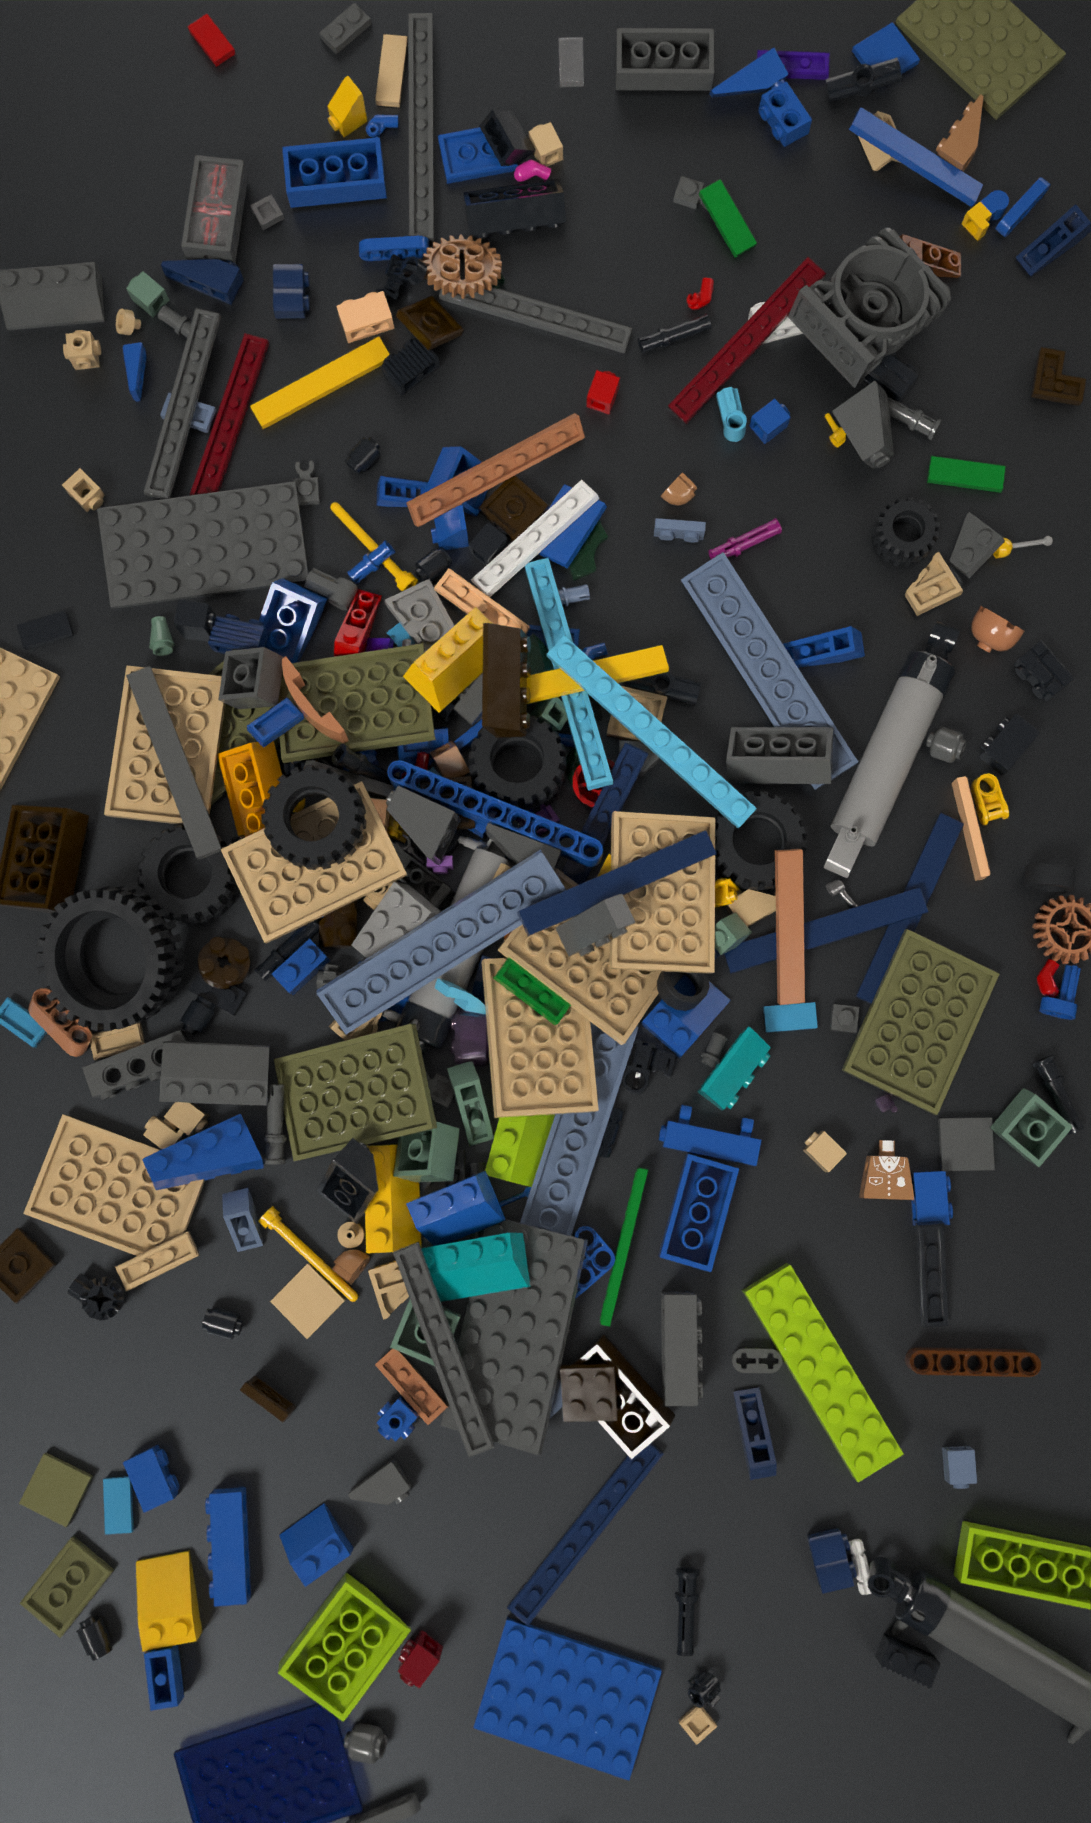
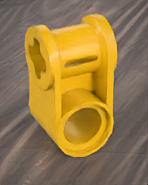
M988 773L975 779L971 783L970 790L980 823L987 825L989 821L998 818H1009L1008 805L1003 797L997 777ZM980 781L988 783L990 788L988 793L981 790Z

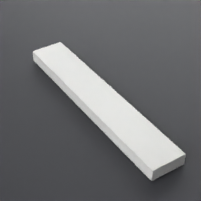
M581 480L471 579L472 583L484 594L491 597L599 500L598 494Z

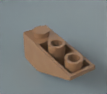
M981 94L974 103L972 101L969 102L963 112L964 117L962 120L957 119L949 131L951 135L948 139L943 138L935 150L938 152L937 156L963 172L972 161L978 146L983 96Z

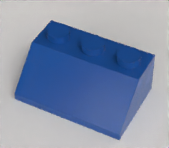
M486 1170L406 1203L416 1229L433 1246L447 1244L506 1220Z

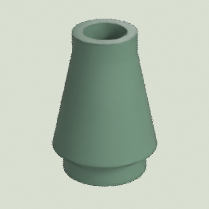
M162 616L154 617L151 619L149 647L153 654L157 656L169 655L173 652L175 643L169 631L166 618Z

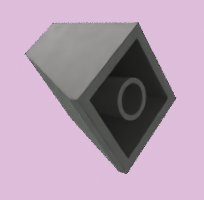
M874 381L832 411L862 461L872 469L883 467L890 461L889 457L894 455L887 393Z
M398 786L396 791L392 790L387 798L388 812L426 857L440 866L462 819L454 811Z

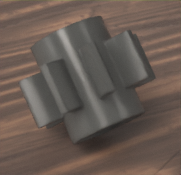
M326 964L325 970H318L317 988H321L345 971H339L340 966Z

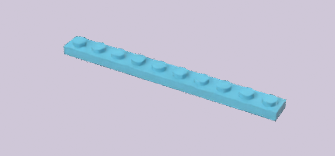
M549 558L527 563L524 567L548 652L564 635L573 643ZM551 661L553 670L559 669V667ZM581 691L561 696L588 791L612 785V775L588 693Z
M565 635L547 653V657L738 829L757 809Z

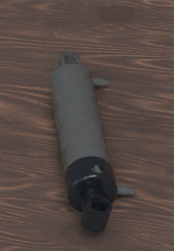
M879 1557L871 1561L867 1582L869 1591L878 1597L889 1596L893 1601L897 1602L895 1613L898 1620L891 1630L894 1636H899L907 1626H910L1072 1723L1075 1727L1067 1737L1070 1744H1075L1086 1731L1091 1729V1674L955 1592L950 1586L927 1572L918 1570L909 1578L897 1572L895 1564L890 1559Z

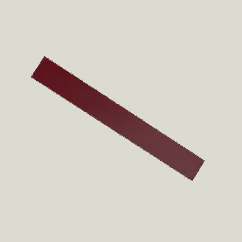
M807 257L676 396L668 407L687 424L788 317L799 290L806 285L810 287L818 280L822 281L826 277V273Z
M247 333L244 334L189 496L220 491L269 346L268 339Z

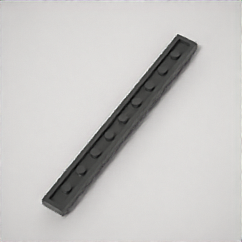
M408 13L409 236H424L429 239V243H433L432 13Z

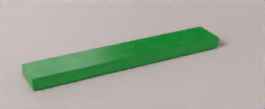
M638 1168L635 1172L615 1254V1262L612 1266L599 1319L601 1325L610 1327L648 1173L646 1169Z

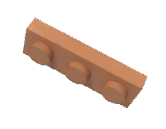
M392 1348L375 1364L427 1425L448 1407L441 1396L402 1352Z

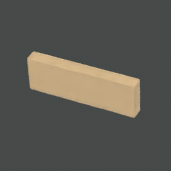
M387 34L383 36L375 99L376 105L400 107L408 46L407 36Z
M187 1231L115 1268L125 1290L129 1291L200 1256L190 1232Z

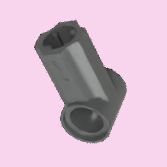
M315 568L309 572L304 585L305 589L327 598L330 604L345 611L348 610L358 590V586L351 581L341 577L338 579Z

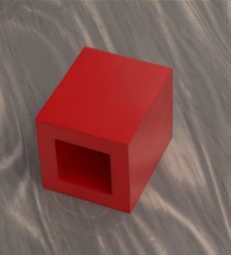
M596 370L587 395L586 407L610 415L619 390L620 378L616 377L612 372Z

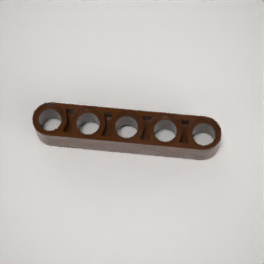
M916 1347L910 1349L905 1356L907 1367L921 1375L1033 1377L1041 1370L1039 1357L1026 1350ZM918 1354H923L925 1363L922 1367L916 1368L913 1362L914 1358ZM944 1355H950L952 1360L948 1368H942L940 1364L941 1358ZM976 1355L978 1364L975 1368L969 1369L967 1360L969 1357ZM998 1356H1003L1004 1366L996 1370L994 1360ZM1029 1356L1031 1366L1027 1370H1023L1021 1368V1361L1024 1357Z

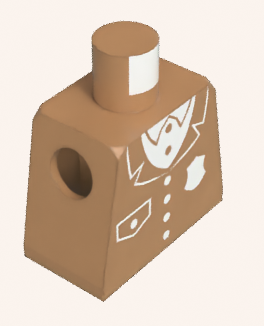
M879 1140V1156L866 1157L859 1198L914 1200L909 1161L907 1157H895V1141Z

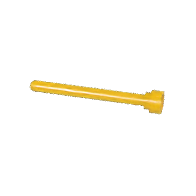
M333 502L330 509L370 552L378 547V544L339 503ZM390 557L382 563L396 578V586L401 592L417 585L418 579L411 572L402 571Z
M273 1206L269 1208L258 1222L265 1229L268 1227L270 1230L274 1229L349 1301H357L358 1293L281 1222L282 1218L279 1216L280 1212Z

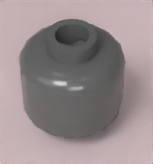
M941 726L935 733H930L926 746L930 747L931 757L953 763L956 759H961L967 741L964 740L962 732Z
M357 1723L352 1731L347 1732L344 1741V1747L348 1749L350 1759L366 1764H374L379 1758H382L387 1746V1736L383 1735V1730L379 1726L366 1723Z

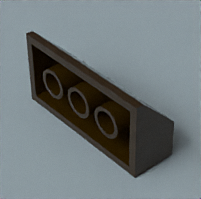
M483 623L482 727L496 738L526 736L527 728L530 727V716L527 713V703L530 702V689L527 687V678L531 674L530 663L527 662V652L531 650L530 638L527 637L521 628Z
M602 1335L571 1365L615 1364L618 1420L598 1422L625 1453L633 1459L671 1426L676 1415L668 1406H665L663 1400L607 1337Z

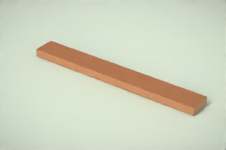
M574 413L408 501L407 506L414 525L419 527L584 439L585 435L579 415Z

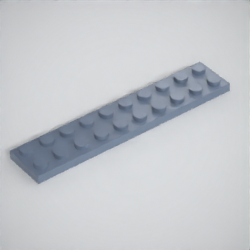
M724 552L682 578L681 582L773 726L833 727L832 780L859 763ZM811 784V785H812V787L814 788V790H817L818 788L822 787V786L825 785V784Z
M539 850L317 989L316 993L344 1033L348 1034L521 926L522 922L517 914L519 910L564 892L566 888L543 852Z
M590 1022L599 1111L555 1114L520 1223L572 1235L639 1028L637 1026L626 1043L620 1045Z

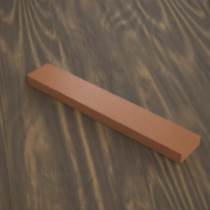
M776 850L777 1003L780 1005L805 1003L803 850Z

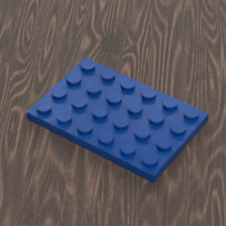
M507 1617L473 1728L629 1781L662 1671L661 1668L532 1625L527 1626L523 1622Z

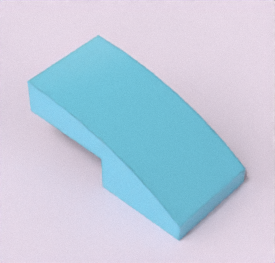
M437 978L434 988L446 997L455 998L454 1003L465 1011L486 1014L485 1005L475 996L452 982Z

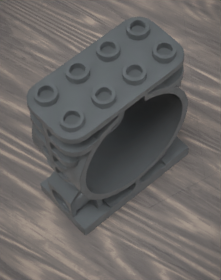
M885 227L877 236L870 238L866 246L862 245L850 253L836 269L830 281L818 280L810 287L806 285L799 290L788 318L841 375L856 388L863 382L865 376L880 365L884 356L899 350L913 335L919 334L924 327L929 326L934 319L943 314L950 302L951 291L948 285L943 283L933 273L932 269L916 255L915 251L907 246L894 229ZM900 309H901V321L898 320V317H899V314H900Z

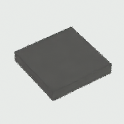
M992 1118L938 1119L940 1171L995 1170L993 1130L990 1129Z

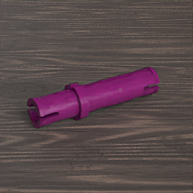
M775 518L741 536L731 537L727 539L726 543L708 551L709 557L713 559L722 552H724L727 558L733 555L737 557L741 555V551L782 532L780 523Z

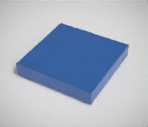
M893 22L859 42L852 49L853 54L861 64H868L870 66L898 58L901 74L918 65L920 58Z

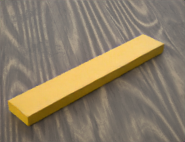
M377 337L250 406L262 429H265L380 367L385 358L390 354L380 337Z
M663 645L594 661L617 683L669 672ZM560 668L533 674L527 678V687L530 689L529 703L585 691Z

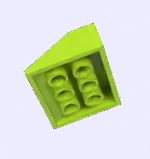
M346 1572L280 1660L278 1674L344 1722L410 1633L411 1629L367 1587Z

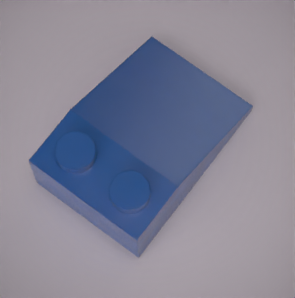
M283 578L272 582L259 619L269 632L265 648L283 657H287L291 663L299 662L320 621L327 598Z
M685 975L674 986L684 996H694L696 993L693 982ZM709 981V990L706 997L694 1009L687 1011L676 1010L661 1000L641 1024L680 1058L731 1000Z

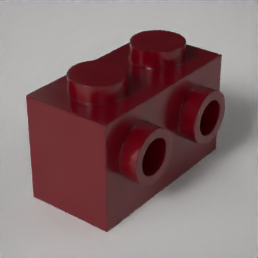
M423 1630L420 1631L414 1641L409 1639L405 1643L398 1658V1661H400L398 1672L400 1673L401 1680L411 1687L415 1685L419 1689L440 1662L443 1649L442 1645Z

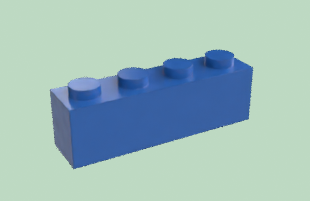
M246 1487L214 1489L205 1502L206 1514H210V1525L207 1526V1541L211 1542L212 1553L208 1554V1569L213 1570V1581H210L209 1596L214 1598V1607L247 1604L251 1599Z

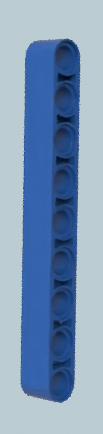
M394 761L388 767L387 773L390 783L396 789L400 786L486 826L489 823L560 849L562 857L582 865L595 867L602 861V844L593 837L405 761ZM398 771H405L407 773L403 779L398 780L394 778ZM426 780L430 782L429 787L426 789H419L417 787L421 781ZM445 790H452L454 792V795L449 799L441 797ZM468 800H476L478 802L476 807L470 809L464 806ZM493 809H498L502 812L498 818H491L488 814ZM516 819H523L526 822L522 828H515L512 825ZM545 828L549 830L550 834L545 838H540L536 835V832L539 829ZM564 838H570L574 841V844L571 847L565 848L561 846L560 842ZM588 848H595L598 854L591 858L587 857L584 851Z

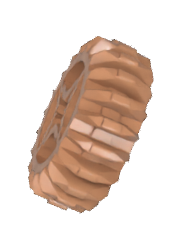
M1060 895L1057 897V901L1052 898L1048 900V906L1042 905L1040 907L1042 913L1035 915L1036 920L1040 923H1034L1032 928L1039 930L1038 933L1033 935V938H1040L1042 941L1037 944V947H1046L1043 955L1048 956L1053 953L1052 960L1056 962L1061 957L1062 964H1068L1070 960L1073 964H1077L1080 959L1083 961L1089 959L1088 953L1091 954V903L1083 906L1084 898L1082 897L1075 902L1074 895H1069L1067 899ZM1058 910H1065V915L1062 916L1060 923H1050L1053 915ZM1077 915L1082 918L1085 926L1078 922ZM1069 925V928L1071 927L1072 931L1075 932L1067 934L1068 931L1065 932L1062 927ZM1051 934L1058 936L1060 946L1053 940ZM1076 936H1086L1085 941L1078 949L1071 950Z

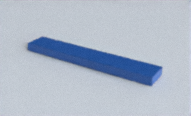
M860 107L849 128L850 131L970 207L975 204L983 187L982 183Z

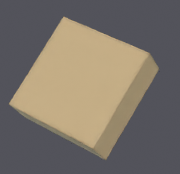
M694 1706L678 1720L679 1724L696 1745L717 1727L716 1722L703 1707Z

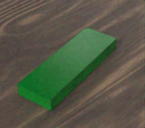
M721 179L699 191L698 195L734 258L757 245Z
M931 456L927 483L1001 493L1004 484L1005 466Z
M509 957L493 977L494 980L553 1025H557L571 1006Z

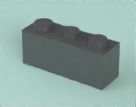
M619 894L601 901L556 927V930L568 956L579 953L580 957L595 951L594 945L599 948L611 942L610 936L615 939L628 933L626 928L636 922L623 894Z

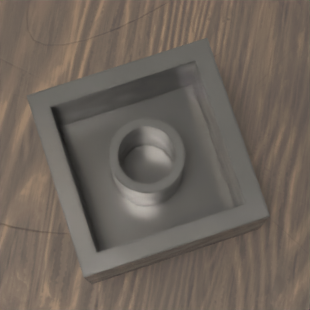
M265 647L225 651L218 700L237 709L276 706L279 698L283 670L282 659L284 657Z

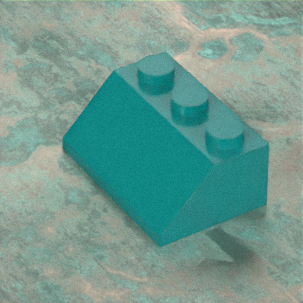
M748 1026L741 1032L697 1092L720 1110H724L726 1107L731 1109L739 1099V1096L736 1094L742 1086L747 1088L755 1076L752 1072L757 1065L762 1068L771 1055L767 1052L771 1047Z

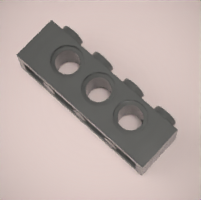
M182 1030L176 1031L82 1067L92 1097H101L102 1101L117 1096L116 1091L126 1088V1091H130L140 1087V1082L149 1078L151 1082L159 1080L161 1076L159 1055L163 1051V1041L189 1042L186 1032ZM142 1059L146 1067L142 1073L138 1074L135 1071V1064ZM118 1069L121 1072V1078L118 1082L113 1083L110 1078L113 1070Z

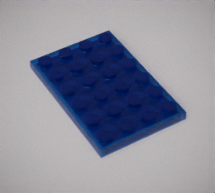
M318 1703L175 1750L173 1753L192 1823H329L362 1812L363 1810L348 1753L344 1747L338 1719Z

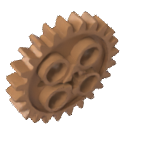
M451 235L450 241L441 238V244L433 242V248H427V254H423V262L427 265L424 279H428V285H434L435 291L442 289V295L451 292L452 298L457 294H460L462 299L465 298L466 294L474 298L475 292L484 295V289L491 291L492 285L497 286L498 279H501L502 261H500V254H496V248H490L489 242L482 244L481 238L473 241L472 236L464 239L460 235L459 239H455ZM460 253L464 254V280L460 279Z

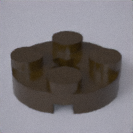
M212 938L201 949L198 956V968L202 978L210 986L219 989H226L229 986L242 983L250 970L248 949L237 940L231 938ZM226 958L231 965H225L224 968H221L218 960Z

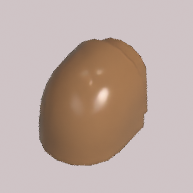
M682 472L660 497L671 505H683L695 496L694 492L697 490V487Z
M350 1249L344 1251L335 1259L334 1263L336 1265L332 1270L352 1285L369 1263L370 1256L360 1250Z

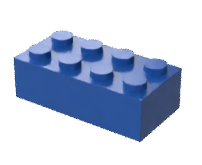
M380 137L282 147L286 193L291 208L387 198Z
M686 1154L658 1256L660 1258L712 1272L739 1168Z

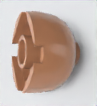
M980 606L975 614L971 627L973 636L979 641L977 646L988 653L992 649L1000 652L1011 649L1025 632Z

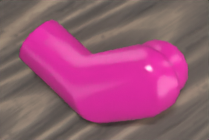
M528 160L516 167L514 177L519 182L526 181L535 175L547 180L551 173V168L534 160Z

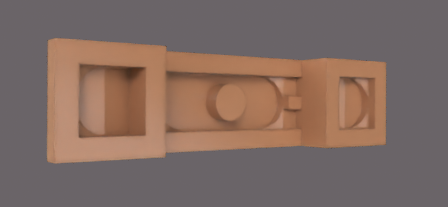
M284 657L282 659V669L286 685L295 704L304 714L307 721L329 738L344 744L348 742L345 730L334 716L328 712L323 717H320L300 691L305 686L300 673L289 659Z

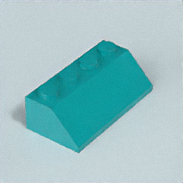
M509 1232L421 1248L441 1302L530 1287L523 1233Z

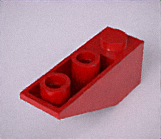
M360 589L357 590L336 636L334 657L365 652L367 640L370 637L382 595Z

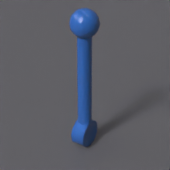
M527 1187L524 1192L499 1202L500 1207L525 1196L529 1197L531 1187Z

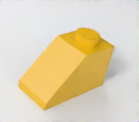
M347 76L343 79L327 106L330 116L328 117L329 124L334 131L339 130L344 138L368 122L363 94L351 78Z

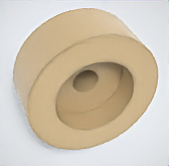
M120 309L118 311L116 330L119 334L131 335L134 329H140L141 320L135 319L132 310Z
M353 1221L344 1223L338 1230V1240L346 1248L359 1246L365 1237L363 1227Z

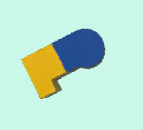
M1000 190L993 191L966 212L962 225L977 241L985 236L990 225L989 223L992 220H998L1004 215L1009 204L1008 195Z

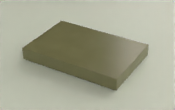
M72 1536L19 1604L61 1638L114 1569L75 1536Z

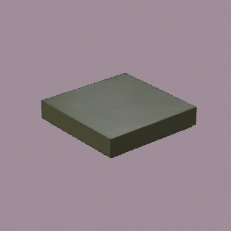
M46 1452L43 1454L19 1504L64 1527H68L93 1475Z

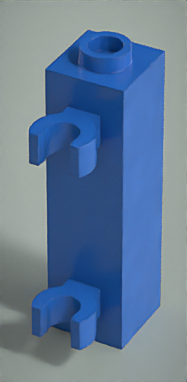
M682 1105L680 1107L678 1123L667 1121L666 1126L661 1125L658 1141L663 1142L662 1147L757 1166L761 1140L750 1138L754 1124L753 1119L742 1118L740 1133L735 1135L689 1125L692 1107Z

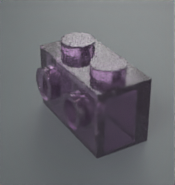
M460 1007L458 1012L452 1016L451 1028L455 1030V1038L452 1039L451 1054H455V1064L472 1061L475 1066H486L490 1059L486 1014L465 1011Z

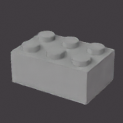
M393 882L352 943V946L368 958L441 911L410 885Z

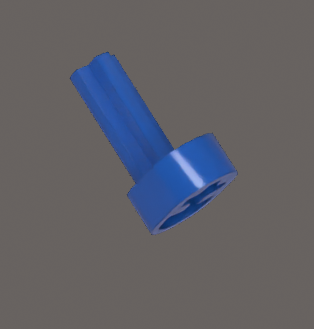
M1065 965L1059 999L1042 997L1039 1012L1067 1020H1074L1076 1018L1078 1005L1074 1001L1081 968L1075 965Z

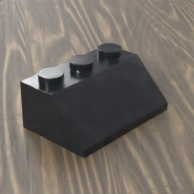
M352 1138L333 1159L317 1192L356 1224L361 1220L378 1192L374 1154L370 1152L364 1143L357 1142Z

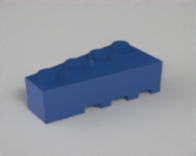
M241 1114L142 1159L155 1190L190 1184L192 1181L202 1179H214L216 1176L226 1174H238L245 1170L264 1168L263 1159Z

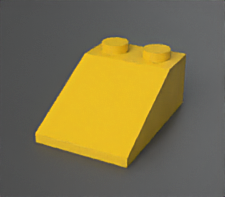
M190 1550L136 1561L138 1627L142 1652L197 1641L203 1632Z

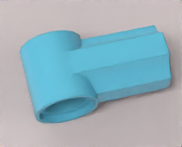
M732 387L723 388L716 394L724 426L723 434L728 441L737 442L745 435L747 418L742 410L738 389ZM732 424H737V425H739L740 427H739V428H732V427H730V425H732Z

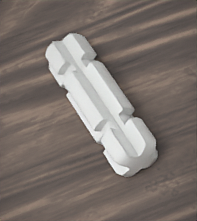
M861 1539L848 1541L850 1546L849 1552L853 1555L851 1560L856 1569V1579L859 1580L857 1582L861 1595L871 1594L867 1584L869 1566L867 1557L863 1553L865 1551Z

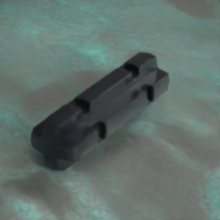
M615 1107L612 1108L597 1154L598 1156L603 1158L610 1157L611 1145H614L620 1126L618 1123L622 1120L624 1114L623 1110Z

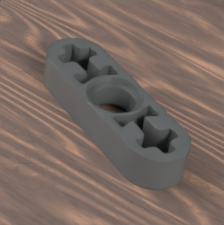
M411 1793L358 1815L345 1823H397L420 1811L421 1806L416 1793Z

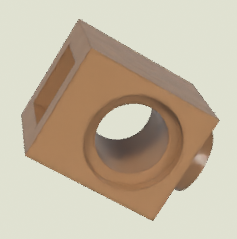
M452 740L430 752L442 777H466L465 774L470 772Z

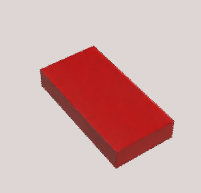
M208 14L187 26L191 35L216 67L236 54L233 46Z

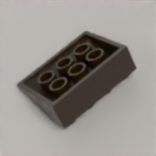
M12 805L0 861V906L53 913L57 912L54 907L59 903L66 902L64 899L74 895L89 815L69 808Z

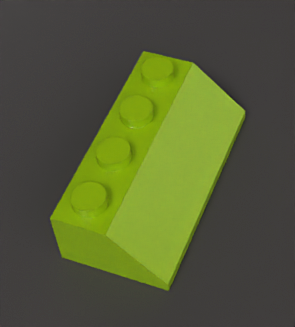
M555 1114L499 1118L486 1166L487 1175L532 1187Z

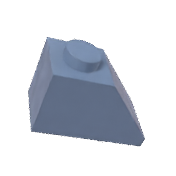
M245 1188L222 1194L223 1218L237 1252L263 1246L257 1212L249 1189Z

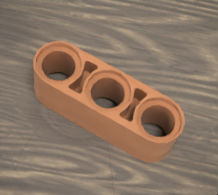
M40 988L33 993L28 1008L30 1016L70 1056L78 1057L83 1055L92 1038L90 1029L87 1026L77 1025L79 1019L74 1021L67 1019L66 1015L69 1010L59 1012L55 1008L60 1003L59 1000L50 1002L47 997L52 992L50 989ZM38 1002H42L47 1006H40ZM55 1020L62 1021L64 1024H58ZM73 1039H80L83 1043L75 1042Z

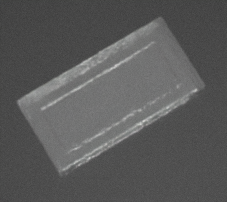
M583 37L559 38L560 87H584Z

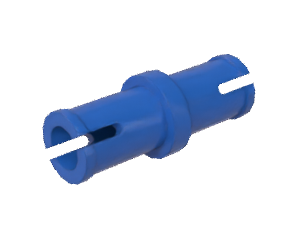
M384 540L370 554L366 553L363 556V560L347 572L351 580L359 584L372 571L376 572L380 568L379 565L395 553L394 548Z

